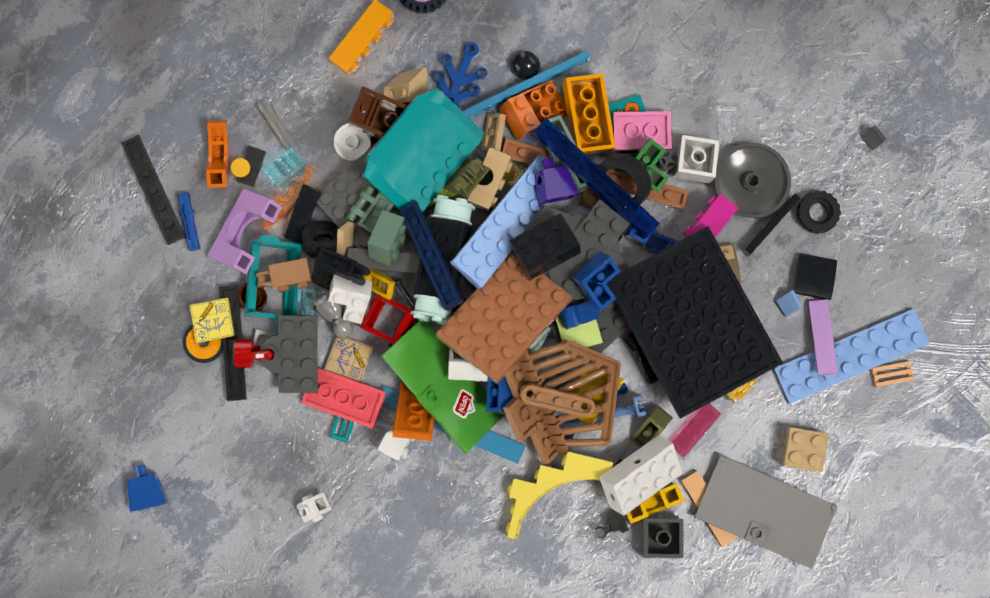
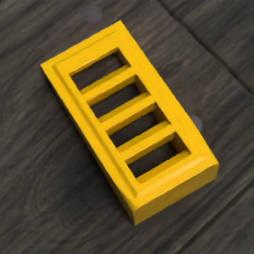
M370 270L369 276L362 275L366 280L372 281L371 291L388 300L392 298L395 285L394 280L385 274H381L378 270Z

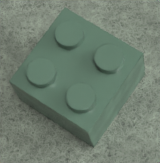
M382 210L368 241L370 260L390 267L393 261H397L400 250H398L399 246L405 243L407 237L405 233L407 226L404 224V217Z

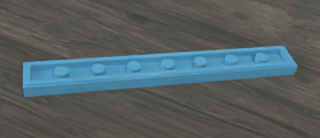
M587 50L462 112L472 119L505 103L516 95L589 62L591 55Z
M383 386L382 391L387 394L382 406L396 412L399 392ZM435 420L434 429L446 433V431ZM488 431L475 444L479 448L517 464L525 449V445L492 431Z

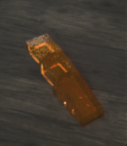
M307 166L301 182L293 180L286 197L278 194L275 202L281 205L282 209L274 224L266 221L263 228L265 232L269 233L293 210L302 185H310L316 173L315 168Z

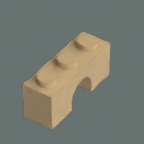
M489 148L482 165L490 168L489 172L492 173L493 180L485 186L478 184L469 195L468 203L489 212L490 208H495L498 198L495 197L497 191H502L506 181L503 177L505 173L510 172L513 165L510 162V155Z

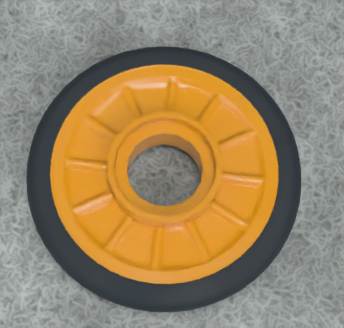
M192 324L184 334L183 348L192 360L199 363H208L217 359L223 352V339L209 341L208 346L200 347L199 343H196Z

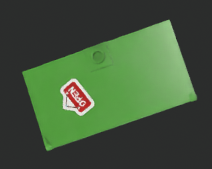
M418 321L382 355V358L463 453L467 454L505 413L486 412L487 391L478 381L448 379L450 350L436 337L431 323Z

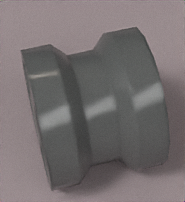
M666 150L657 161V168L663 172L670 171L677 164V155L673 151Z

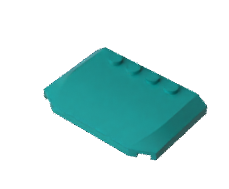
M433 88L428 92L415 96L368 153L365 172H363L362 176L398 209L415 200L423 212L480 143L485 132L438 88Z

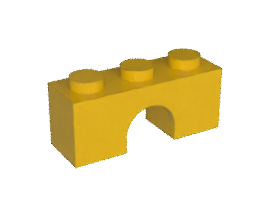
M675 483L660 489L627 513L626 517L629 524L684 502L685 500L678 484Z

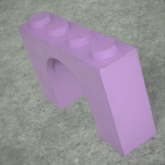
M243 188L207 256L225 266L247 274L255 257L240 249V238L244 229L250 222L256 219H263L274 224L282 206L270 198Z

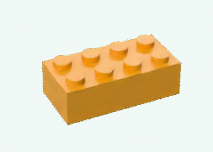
M603 73L566 78L562 82L569 130L581 156L612 152L616 147Z

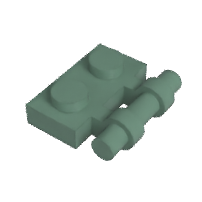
M368 186L359 195L360 199L356 205L351 207V212L347 218L353 222L359 216L361 220L358 226L372 234L382 210L391 212L395 205L380 192L376 198H373L371 195L374 189ZM366 202H369L371 205L366 212H363L361 209Z

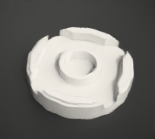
M352 124L342 125L335 133L334 148L336 153L343 159L349 161L357 160L371 148V136L362 132L363 129Z

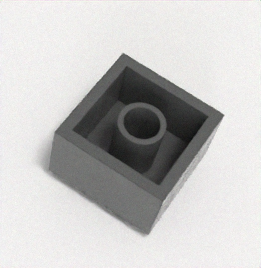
M642 519V557L683 558V519Z

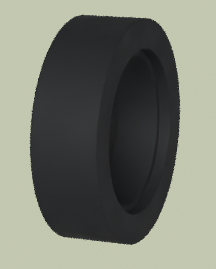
M617 153L608 156L595 168L592 174L595 181L592 184L595 196L618 213H629L636 210L648 198L651 191V178L646 167L638 159L628 154ZM612 168H619L629 173L636 183L637 191L635 197L622 198L616 195L607 184V171Z

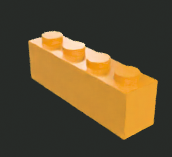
M374 0L329 57L330 63L346 75H349L351 72L354 73L358 69L359 61L362 57L366 58L371 52L370 47L373 43L377 44L382 38L383 34L381 33L385 28L388 29L393 24V12L377 0Z

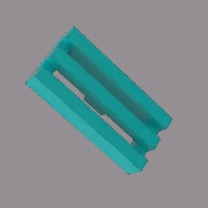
M336 416L329 438L348 443L354 422L350 421L346 437L343 438L342 435L347 419L343 418L339 434L336 436L335 432L340 417Z

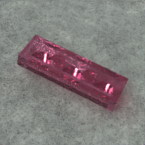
M710 403L703 406L672 441L675 451L684 458L721 416V413Z

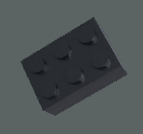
M561 213L509 240L511 251L529 281L581 253L580 244Z

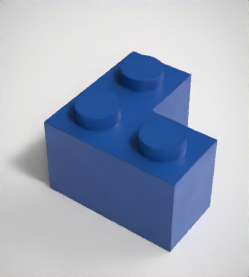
M600 252L577 271L572 278L592 306L602 311L616 299L607 283L621 271L610 256Z

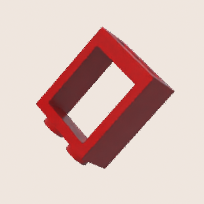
M377 294L372 300L367 314L363 317L360 328L394 345L419 319L413 318L411 311L414 310ZM385 304L405 312L393 337L373 328Z

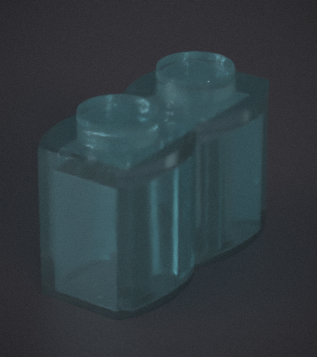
M291 147L278 159L270 163L263 172L278 190L281 188L284 190L292 184L291 180L297 176L299 178L307 172L306 168L308 165L296 150Z
M300 288L297 295L299 308L296 315H316V306L313 302L318 299V295L314 289Z

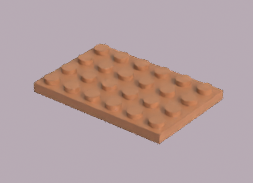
M511 251L484 286L476 289L436 333V337L494 382L498 383L571 302L573 296L543 274L529 281Z

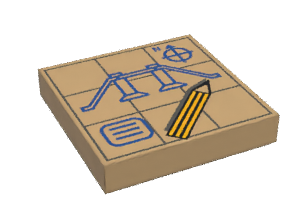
M336 337L324 370L361 383L374 347L350 338L339 339Z

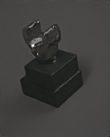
M620 513L608 518V525L595 528V531L598 529L604 531V535L599 537L600 540L604 539L612 531L614 533L621 530L624 533L629 530Z

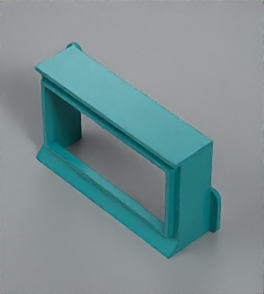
M261 235L259 239L250 240L249 254L255 257L248 270L244 317L278 321L279 315L255 312L258 277L255 274L259 272L260 246L287 250V262L300 259L301 244L281 242L278 237ZM297 286L291 287L289 291L284 292L282 315H296Z

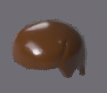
M247 283L240 288L238 295L239 303L244 309ZM257 287L255 312L262 310L267 304L268 295L264 287Z

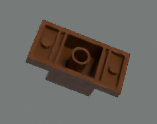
M363 86L347 123L363 129L362 132L381 139L406 109L407 105Z

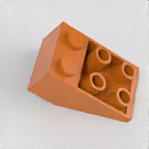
M552 80L508 99L499 108L501 113L506 115L505 120L518 141L537 132V128L545 120L561 115V117L567 115L565 102Z

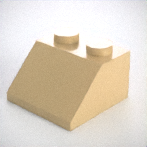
M423 67L400 72L384 88V96L408 106L415 96L426 92L427 68Z

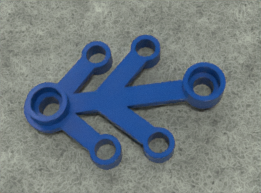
M469 42L464 46L465 56L458 74L452 64V56L446 53L441 57V62L446 67L453 83L451 91L445 82V73L437 71L434 74V80L439 84L442 93L448 98H452L457 107H459L461 101L472 96L477 97L481 93L480 87L476 84L470 86L469 90L458 94L460 87L479 79L483 80L488 75L487 69L480 67L475 73L465 76L472 58H475L479 53V47L474 42ZM470 46L475 48L473 52L468 51ZM445 57L450 58V61L448 63H445L443 61ZM483 70L486 74L484 76H480L478 74L479 71ZM438 74H442L443 79L438 80L436 76ZM477 88L479 91L474 94L471 90Z

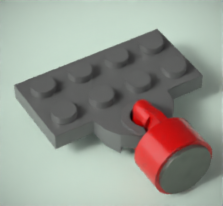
M279 315V334L270 336L262 345H254L253 339H236L234 341L232 357L235 368H253L254 360H260L267 370L279 374V393H318V315Z

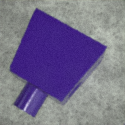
M553 157L543 159L544 170L535 174L538 205L568 200L578 195L577 188L567 167H555Z

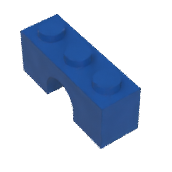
M639 218L634 220L625 236L655 254L677 242L672 237L669 238L660 234L653 226Z

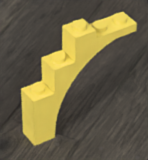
M568 452L567 456L564 455L562 460L563 470L541 465L540 469H537L535 473L536 484L513 479V482L509 483L508 493L510 494L509 498L516 499V503H513L511 506L510 514L513 515L511 522H508L506 526L507 537L518 540L522 521L526 514L548 492L570 482L581 480L600 481L599 477L615 467V463Z

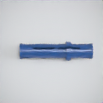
M190 194L177 195L181 210L179 214L183 220L188 250H200L201 247L193 215L195 211L192 209Z

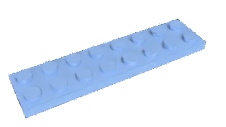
M540 154L536 156L450 262L478 289L484 286L511 252L509 240L524 233L543 207L549 204L538 205L535 174L544 170L542 164L544 158Z
M912 309L835 342L834 348L838 374L818 376L815 351L774 368V372L788 403L791 404L926 346L930 342L915 309Z

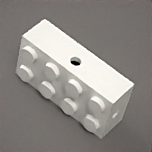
M658 435L599 478L609 507L625 516L680 476L682 470L673 443Z

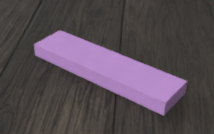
M828 299L808 301L818 376L838 374Z

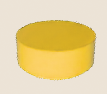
M238 158L232 162L231 171L234 176L244 178L250 173L251 167L247 160Z

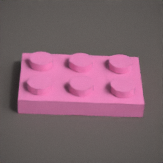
M671 111L613 112V133L616 147L614 151H639L649 137L665 150H671Z

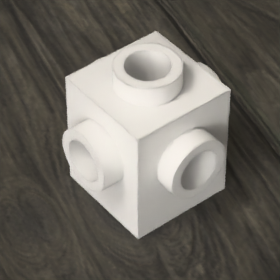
M324 493L316 496L309 494L302 498V503L296 505L304 523L310 520L315 523L323 519V514L331 510Z

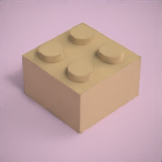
M792 427L787 428L781 466L817 473L823 472L829 434Z

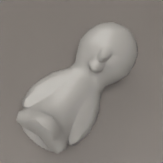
M327 293L315 300L313 303L318 314L332 323V331L339 339L349 338L353 333V326L350 321L342 320L341 304L329 302V294Z

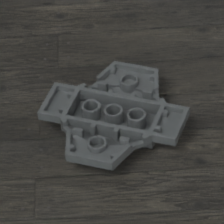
M598 200L588 214L575 216L545 205L524 232L559 213L562 214L580 244L581 253L543 273V275L573 296L572 300L587 299L572 276L600 252L610 256L621 272L629 268L620 254L618 239L630 223L604 202ZM614 300L607 307L612 309L616 301Z

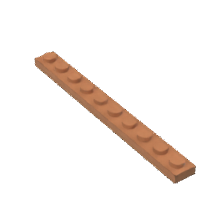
M506 138L502 153L511 156V161L528 166L539 154L544 159L550 158L546 149ZM584 161L592 175L598 165ZM615 169L607 171V184L611 190L632 196L636 195V183L630 174ZM664 184L658 192L651 188L646 200L684 210L689 191Z

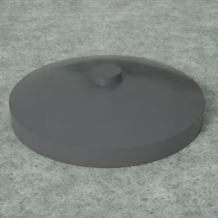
M745 143L732 148L722 157L716 168L714 188L717 197L722 194L739 208L734 215L745 219H760L773 214L784 204L791 188V174L786 161L776 150L760 143Z

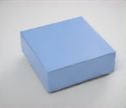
M794 290L776 300L785 316L803 307Z

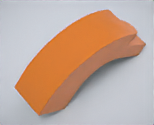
M210 120L207 122L209 145L208 165L206 168L207 188L227 187L230 167L227 120Z

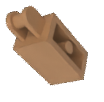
M307 258L268 265L269 271L255 274L259 281V284H257L258 288L272 286L278 292H286L290 290L289 288L296 286L297 289L309 287L308 284L313 283ZM270 275L271 281L266 282V276Z

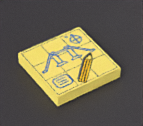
M229 298L190 305L196 343L235 336Z

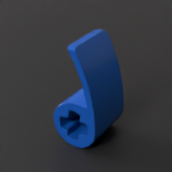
M589 301L565 308L560 313L566 330L600 318L598 308L592 306Z

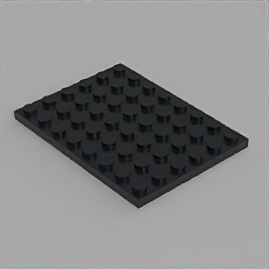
M709 226L617 274L607 283V286L616 297L615 301L679 419L783 364Z

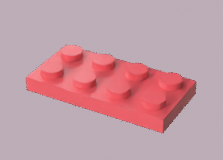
M318 368V393H304L301 403L374 429L387 393Z

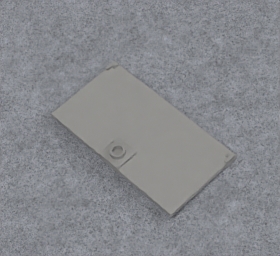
M720 454L694 518L812 569L838 506Z

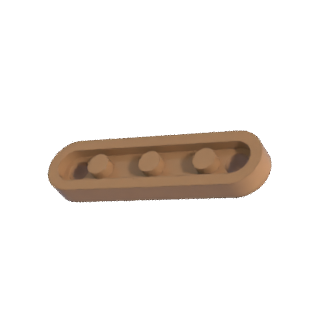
M532 383L523 385L519 392L523 402L529 405L581 417H589L595 411L594 402L587 396ZM528 390H532L530 395H526ZM583 403H586L585 408H581Z

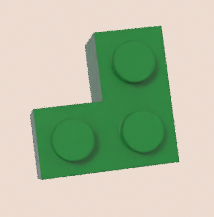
M649 137L634 157L646 167L651 178V188L658 192L669 179V176L654 165L666 150Z

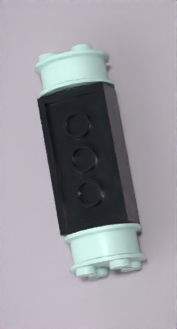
M438 195L433 200L436 203L434 214L428 217L427 223L459 291L462 274L450 262L470 238L472 228L470 218L475 207L472 206L473 204L468 203L466 199L456 198L455 201L450 200L447 196ZM420 258L413 291L416 303L411 314L413 318H417L419 321L430 323V320L437 322V324L444 325L451 318L452 309L449 311L444 310Z

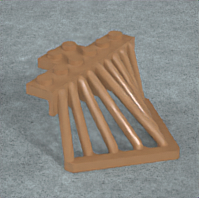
M564 340L559 344L528 353L526 351L505 374L514 398L503 409L517 441H524L530 435L542 464H549L558 454H567L570 452L568 447L608 446L612 440L620 361L570 340ZM560 351H569L536 363H532L533 360L537 358H541ZM573 359L571 361L565 362L548 370L537 373L539 369ZM586 364L563 375H560L554 379L542 383L548 377L554 376L556 374L577 367L579 365ZM598 369L557 388V390L569 392L608 374V380L604 385L579 394L592 398L606 392L605 402L595 405L594 413L604 411L603 420L599 423L560 428L559 425L563 422L580 418L581 416L568 413L555 416L559 411L526 404L519 395L521 387L527 383L552 388L591 370ZM528 390L526 395H530L532 390ZM601 430L600 438L564 439V436L569 434Z

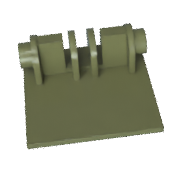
M467 158L443 188L467 199L490 168L481 165L482 161L478 158L475 160Z

